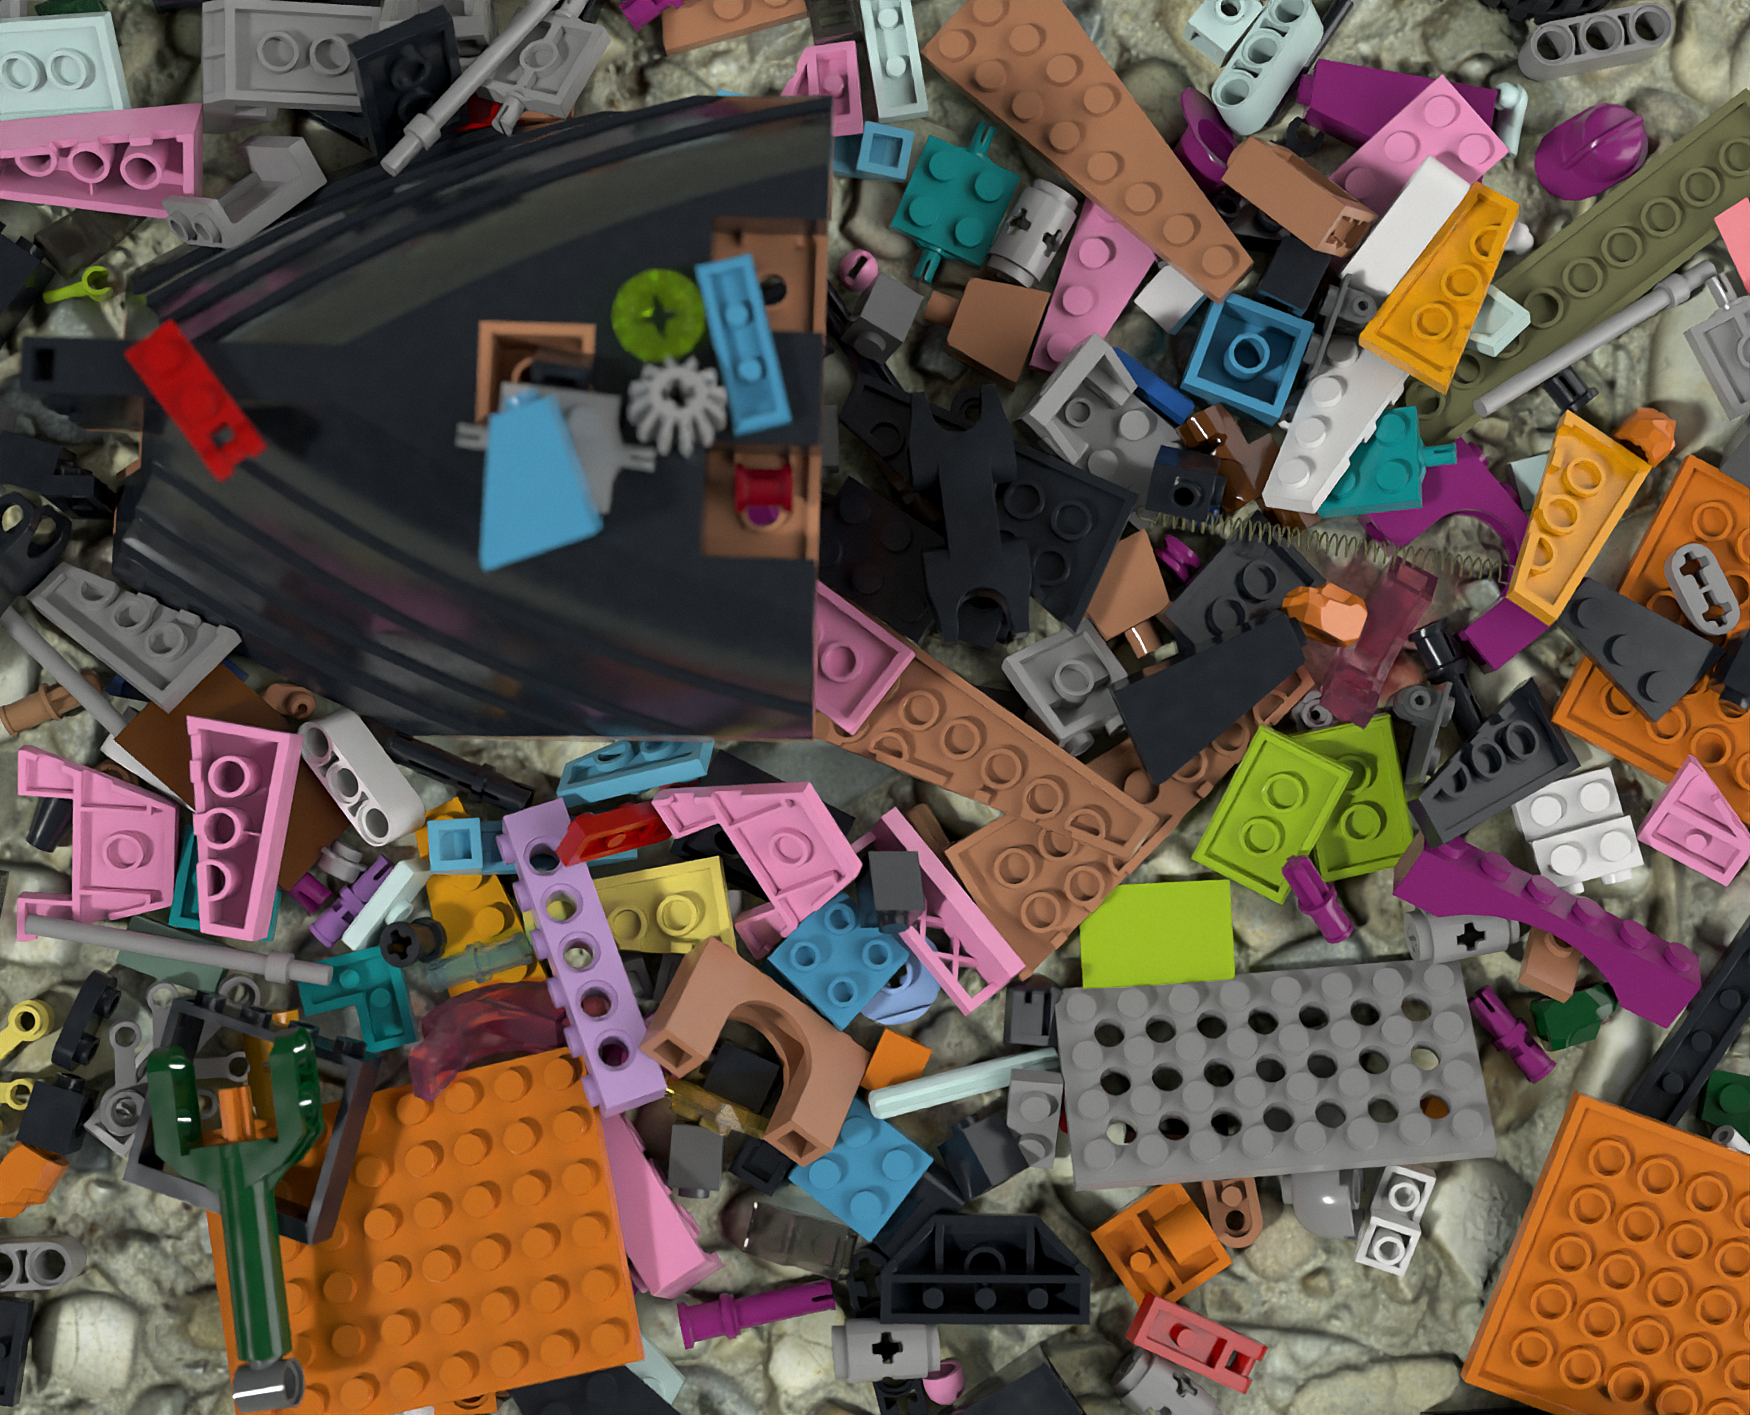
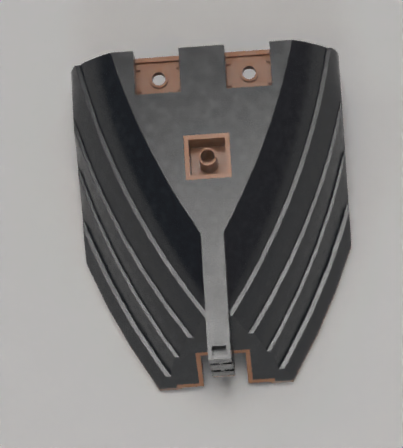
M834 94L800 96L694 95L636 110L601 111L550 123L514 126L512 133L506 135L505 132L504 134L500 133L493 125L448 132L441 135L428 151L420 150L398 175L392 176L388 173L376 157L325 175L327 183L259 233L236 247L227 249L183 243L126 274L123 339L21 336L19 393L32 400L41 401L40 404L60 416H68L70 422L86 431L140 433L139 459L116 473L111 574L140 593L155 598L163 606L178 612L182 609L198 615L203 622L219 627V625H223L235 630L242 641L233 650L309 691L412 737L615 743V740L712 743L713 740L815 743L818 656L816 600L829 221H832L835 130ZM751 254L758 284L765 279L774 278L784 283L787 288V294L781 303L774 306L764 305L792 423L736 436L728 401L726 400V406L723 407V411L726 413L724 427L721 430H713V442L708 448L692 441V452L687 457L680 451L679 445H671L670 450L662 456L658 450L659 439L642 444L641 439L638 437L640 425H633L629 420V406L633 403L630 400L631 385L634 381H642V371L647 364L662 371L663 361L669 354L675 361L676 367H684L685 363L693 356L697 362L696 373L713 368L714 373L717 375L716 386L724 388L695 267ZM170 319L178 325L268 446V449L256 458L248 455L233 467L236 472L222 483L208 469L199 453L124 355V353ZM540 347L595 355L591 393L621 396L618 426L622 437V444L650 448L656 447V457L653 459L633 456V458L654 460V471L619 467L612 482L609 511L607 513L598 512L603 527L596 533L485 571L481 562L488 450L457 447V437L480 438L479 436L457 434L460 422L490 427V416L500 413L503 383L513 382L530 385L532 360ZM675 404V407L680 408V405ZM228 426L212 439L220 448L235 437V435ZM782 462L792 463V513H783L780 508L777 520L766 527L757 526L748 519V508H746L744 513H735L733 489L734 463H743L746 468H780Z

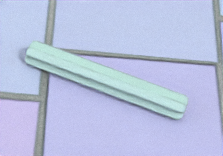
M1039 1047L872 1090L868 1096L870 1110L875 1118L885 1119L1004 1088L1010 1085L1011 1068L1059 1072V1054L1055 1047Z

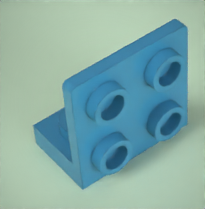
M841 890L819 910L811 912L797 926V929L767 958L760 968L779 986L799 1001L812 1007L818 1015L841 1032L908 960L910 954L890 934L880 933L878 928H861L858 904Z

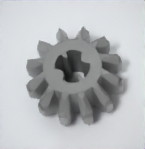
M668 354L663 361L662 371L647 364L642 371V381H634L630 388V400L633 403L629 406V420L633 425H640L638 437L641 439L642 444L659 439L658 450L662 456L670 450L671 445H679L680 451L687 457L692 452V441L708 448L713 442V430H721L725 424L726 413L723 411V407L726 406V391L723 387L716 386L717 375L714 373L713 368L696 373L697 362L693 356L685 363L684 367H676L675 361ZM675 404H679L680 408H676Z

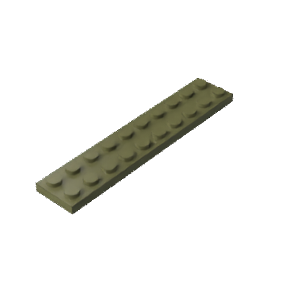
M1747 88L1742 90L1492 284L1530 313L1531 323L1495 357L1465 347L1446 396L1409 374L1403 383V393L1394 405L1388 404L1385 409L1416 406L1419 414V435L1424 446L1451 444L1484 418L1479 416L1474 409L1473 401L1623 310L1718 237L1720 231L1714 218L1746 197L1750 202L1749 90Z

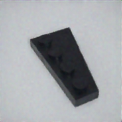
M1532 677L1520 682L1406 803L1431 849L1449 842L1581 766L1560 727L1551 722L1553 714Z

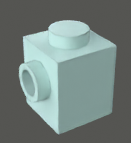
M1205 0L1187 21L1182 38L1221 68L1246 37L1262 13L1264 6L1259 3L1260 0Z

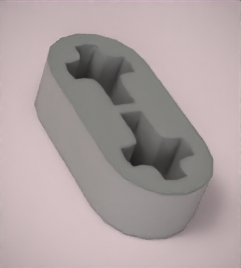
M1691 543L1676 548L1669 553L1664 562L1665 578L1692 630L1705 637L1725 634L1732 630L1739 621V605L1710 549L1702 544ZM1684 554L1689 561L1697 559L1700 562L1701 568L1695 571V576L1701 586L1700 588L1692 575L1683 576L1680 572L1679 567L1686 563ZM1702 593H1704L1711 606L1720 604L1723 608L1724 613L1717 617L1719 626L1715 621L1706 622L1703 619L1702 613L1706 612L1709 608Z

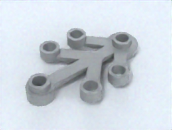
M241 973L229 975L218 986L217 993L226 996L225 1004L239 1009L242 1008V1005L257 1007L259 1005V988L256 982L248 975ZM166 980L154 982L146 993L147 1003L152 1010L153 1049L160 1047L173 1001L172 998L167 1005H157L152 1000L154 993L164 988L172 992L173 998H179L175 985ZM235 985H242L247 988V995L240 1002H233L228 998L230 988ZM129 1018L118 1019L109 1029V1040L113 1048H115V1085L104 1093L99 1105L100 1118L103 1124L110 1131L121 1135L136 1133L148 1090L147 1072L138 1081L136 1079L135 1048L140 1044L142 1034L138 1023ZM205 1020L197 1051L222 1027L221 1025ZM125 1026L130 1027L136 1033L134 1039L125 1044L118 1042L115 1039L117 1030ZM231 1049L224 1056L195 1057L193 1065L195 1066L196 1079L228 1077L235 1082L247 1080V1072L250 1070L249 1063L247 1068L241 1073H233L228 1068L233 1058H245L244 1049ZM197 1086L198 1095H207L211 1098L210 1106L206 1110L200 1111L201 1120H205L214 1115L218 1107V1101L211 1088ZM123 1099H130L136 1103V1109L132 1114L124 1116L116 1111L117 1104Z

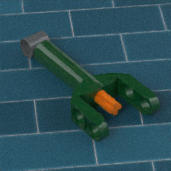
M304 1027L278 1031L268 1056L278 1136L256 1138L250 1086L218 1090L224 1143L204 1146L195 1066L188 1059L185 1051L177 1045L155 1048L150 1052L147 1060V1080L156 1154L183 1178L204 1184L219 1197L237 1356L239 1361L249 1362L240 1364L233 1378L234 1400L238 1409L243 1413L297 1407L301 1404L305 1390V1377L300 1362L296 1358L283 1359V1356L293 1351L274 1195V1189L289 1168L305 1158L324 1131L315 1048L309 1031Z

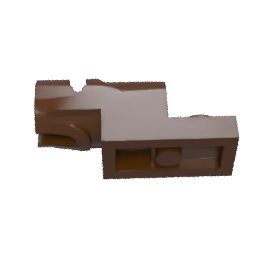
M1221 402L1194 415L1186 423L1175 429L1186 450L1200 451L1202 454L1221 457L1218 475L1227 477L1221 504L1229 515L1256 501L1263 515L1274 526L1276 524L1280 525L1281 533L1286 525L1289 526L1290 536L1295 527H1298L1301 533L1304 529H1308L1321 521L1317 512L1311 514L1266 507L1262 493L1280 451L1271 433L1248 444L1244 438L1243 431L1230 413L1225 410ZM1286 528L1283 536L1288 540V529ZM1297 529L1294 532L1293 537L1297 535Z

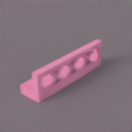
M896 807L883 815L871 831L850 845L856 855L872 844L878 851H918L925 911L913 923V925H916V929L911 926L908 930L898 934L965 1017L1006 986L1026 967ZM926 927L942 929L950 939L949 954L933 951L925 942ZM958 966L975 969L988 986L971 998L958 982Z

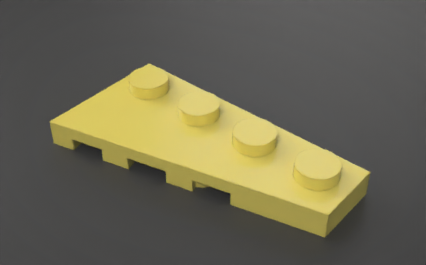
M720 856L592 880L618 951L685 955L712 935L721 943L730 946L737 954L723 860ZM555 901L547 907L549 915L557 920H566L575 914L572 905L565 901ZM531 911L523 913L527 944L533 946L530 931L537 928Z

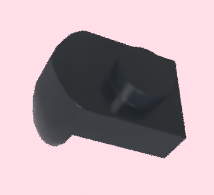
M1034 973L1024 981L1017 978L1008 985L1005 1000L1003 1043L1058 1047L1055 1005L1064 994L1059 984L1043 974Z

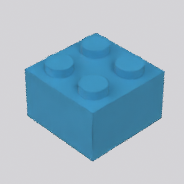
M1232 292L1219 306L1211 300L1178 391L1187 398L1207 406L1221 402L1225 410L1231 415L1271 429L1280 419L1315 323Z
M856 1093L833 1149L805 1167L796 1163L790 1170L788 1179L867 1241L871 1242L932 1163L934 1157L931 1151L889 1118H875L871 1113L870 1104Z

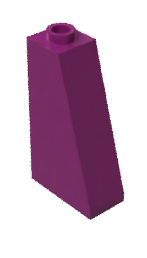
M1318 58L1310 75L1302 74L1297 93V104L1304 105L1303 123L1359 149L1435 79ZM1450 82L1491 129L1497 90ZM1483 175L1477 180L1478 182L1482 183Z

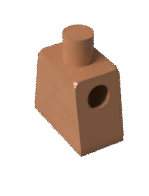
M970 278L961 300L933 290L923 319L950 329L944 346V352L948 356L1003 388L1014 392L1047 306L1050 293L995 281Z
M1145 529L1118 542L1084 616V619L1088 618L1105 643L1125 634L1138 659L1165 645L1152 618L1156 617L1170 602Z

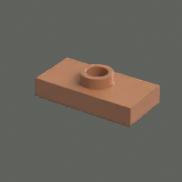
M1531 925L1517 982L1565 1003L1573 994L1582 953L1554 934Z

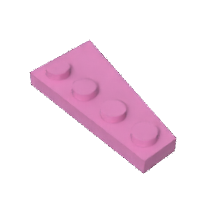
M1086 197L1028 366V369L1049 376L1077 343L1093 333L1099 335L1103 340L1106 338L1117 318L1156 261L1151 249L1088 197Z

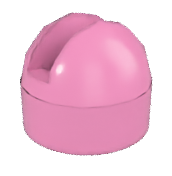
M852 250L846 253L839 263V279L846 289L852 292H863L878 275L876 259L872 254L864 250ZM859 259L867 260L855 280L851 279L848 274Z
M955 1360L940 1361V1371L928 1372L927 1378H922L928 1396L940 1405L952 1404L961 1397L965 1390L963 1370L960 1362Z

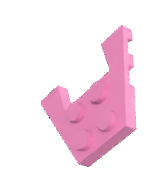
M23 745L18 750V795L70 798L73 800L72 894L23 891L17 898V941L26 942L38 938L37 935L25 933V922L30 913L92 923L105 919L112 921L172 906L178 873L180 803L38 747Z
M809 781L663 789L657 792L651 802L675 839L719 823L770 899L768 903L739 913L733 923L734 928L756 960L767 955L773 945L783 937L789 936L811 912L819 910L856 878L862 867L861 861Z

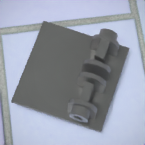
M1347 273L1337 286L1329 285L1324 297L1320 296L1310 322L1315 323L1314 326L1318 328L1316 333L1313 332L1299 365L1297 373H1300L1301 376L1296 389L1303 388L1318 371L1331 334L1356 337L1376 314V302L1369 294L1348 287L1352 274Z
M1447 681L1429 688L1420 685L1412 686L1391 694L1387 699L1386 711L1391 715V718L1414 726L1401 770L1404 786L1424 783L1425 776H1433L1437 768L1441 748L1435 746L1440 726L1446 727L1448 725L1455 705V698L1449 696L1452 686L1451 682Z

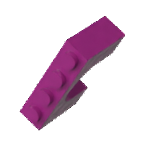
M1461 436L1452 442L1456 444L1457 465L1426 467V474L1422 482L1423 508L1362 514L1357 518L1378 545L1384 541L1387 550L1388 546L1394 543L1397 550L1401 544L1405 547L1439 519L1450 516L1471 517L1485 523L1497 533L1507 551L1509 564L1514 566L1516 565L1529 522L1528 517L1518 507L1521 504V500L1515 490L1504 481L1498 482L1486 468L1489 462L1482 450L1472 442L1466 443ZM1382 544L1380 548L1384 552V546ZM1393 545L1389 549L1388 558L1394 553ZM1509 566L1506 582H1510L1514 568ZM1505 584L1501 594L1492 604L1452 635L1483 674L1498 670L1554 624L1546 625L1506 598L1509 588L1507 584Z

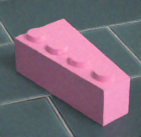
M203 102L0 121V199L167 219L169 215L161 201L169 195L202 197Z
M187 716L188 735H191L192 746L190 774L191 782H194L196 814H193L194 835H197L199 857L196 869L200 932L251 942L267 938L304 735L207 717Z
M600 1109L625 1251L632 1261V1264L628 1266L630 1277L643 1294L649 1290L652 1296L675 1300L725 1265L716 1251L710 1254L705 1253L697 1243L696 1239L700 1237L699 1231L701 1228L692 1214L687 1212L680 1202L677 1201L673 1204L670 1200L669 1195L674 1191L672 1187H667L668 1177L653 1158L646 1160L642 1152L647 1150V1145L625 1111L604 1118Z

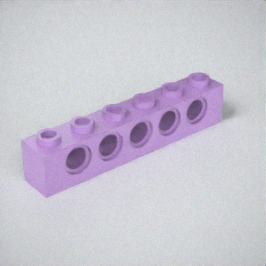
M559 798L503 816V834L497 835L496 840L504 864L514 863L520 881L513 883L519 908L522 913L531 911L537 929L530 931L536 956L539 961L547 958L554 977L547 979V986L556 1009L565 1007L571 1026L564 1028L570 1052L573 1058L581 1055L584 1058L589 1074L581 1077L586 1098L591 1108L599 1105L603 1117L607 1118L663 1098L667 1085L659 1063L638 1048L647 1030L587 864L584 862L565 867L555 852L567 834V827L571 822L563 798ZM548 854L556 859L558 866L552 871L540 872L531 866L530 860L536 855ZM555 901H565L572 905L575 914L569 919L557 920L549 915L547 907ZM581 948L591 955L593 961L587 967L573 968L566 963L563 956L570 949ZM599 996L606 1000L610 1010L604 1016L591 1017L582 1010L581 1002L587 997ZM609 1044L618 1045L626 1052L627 1061L617 1067L608 1066L600 1060L598 1051Z

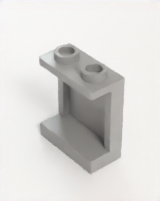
M251 135L238 144L237 147L252 172L215 199L169 195L163 199L161 203L169 215L167 216V223L172 232L186 244L228 249L236 247L266 228L328 182L303 137Z

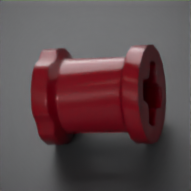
M782 462L780 468H746L743 463H734L733 489L735 513H744L746 508L780 507L783 513H792L793 470L791 462Z

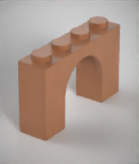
M712 935L684 955L638 1048L681 1078L708 1059L726 1020L741 1021L759 1030L775 1048L784 1074L783 1091L763 1139L797 1164L805 1167L833 1149L872 1054L857 1044L851 1036L840 1032L836 1027L818 1015L812 1007L799 1001L775 983L769 975L760 972L736 954L730 946L721 943Z

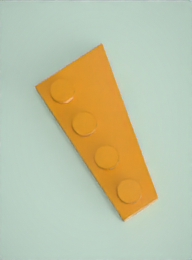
M1478 181L1474 182L1456 209L1360 333L1359 345L1446 396L1518 217L1520 204Z
M1568 409L1559 419L1506 598L1548 626L1558 619L1653 467Z
M457 796L425 812V822L422 828L415 832L420 858H424L428 863H430L427 821L471 818L461 797ZM432 874L426 882V888L433 920L439 921L446 931L447 943L441 959L455 1025L549 979L548 973L542 961L538 960L533 946L527 944L525 927L499 874Z

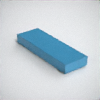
M746 254L696 266L736 436L792 423L752 255Z

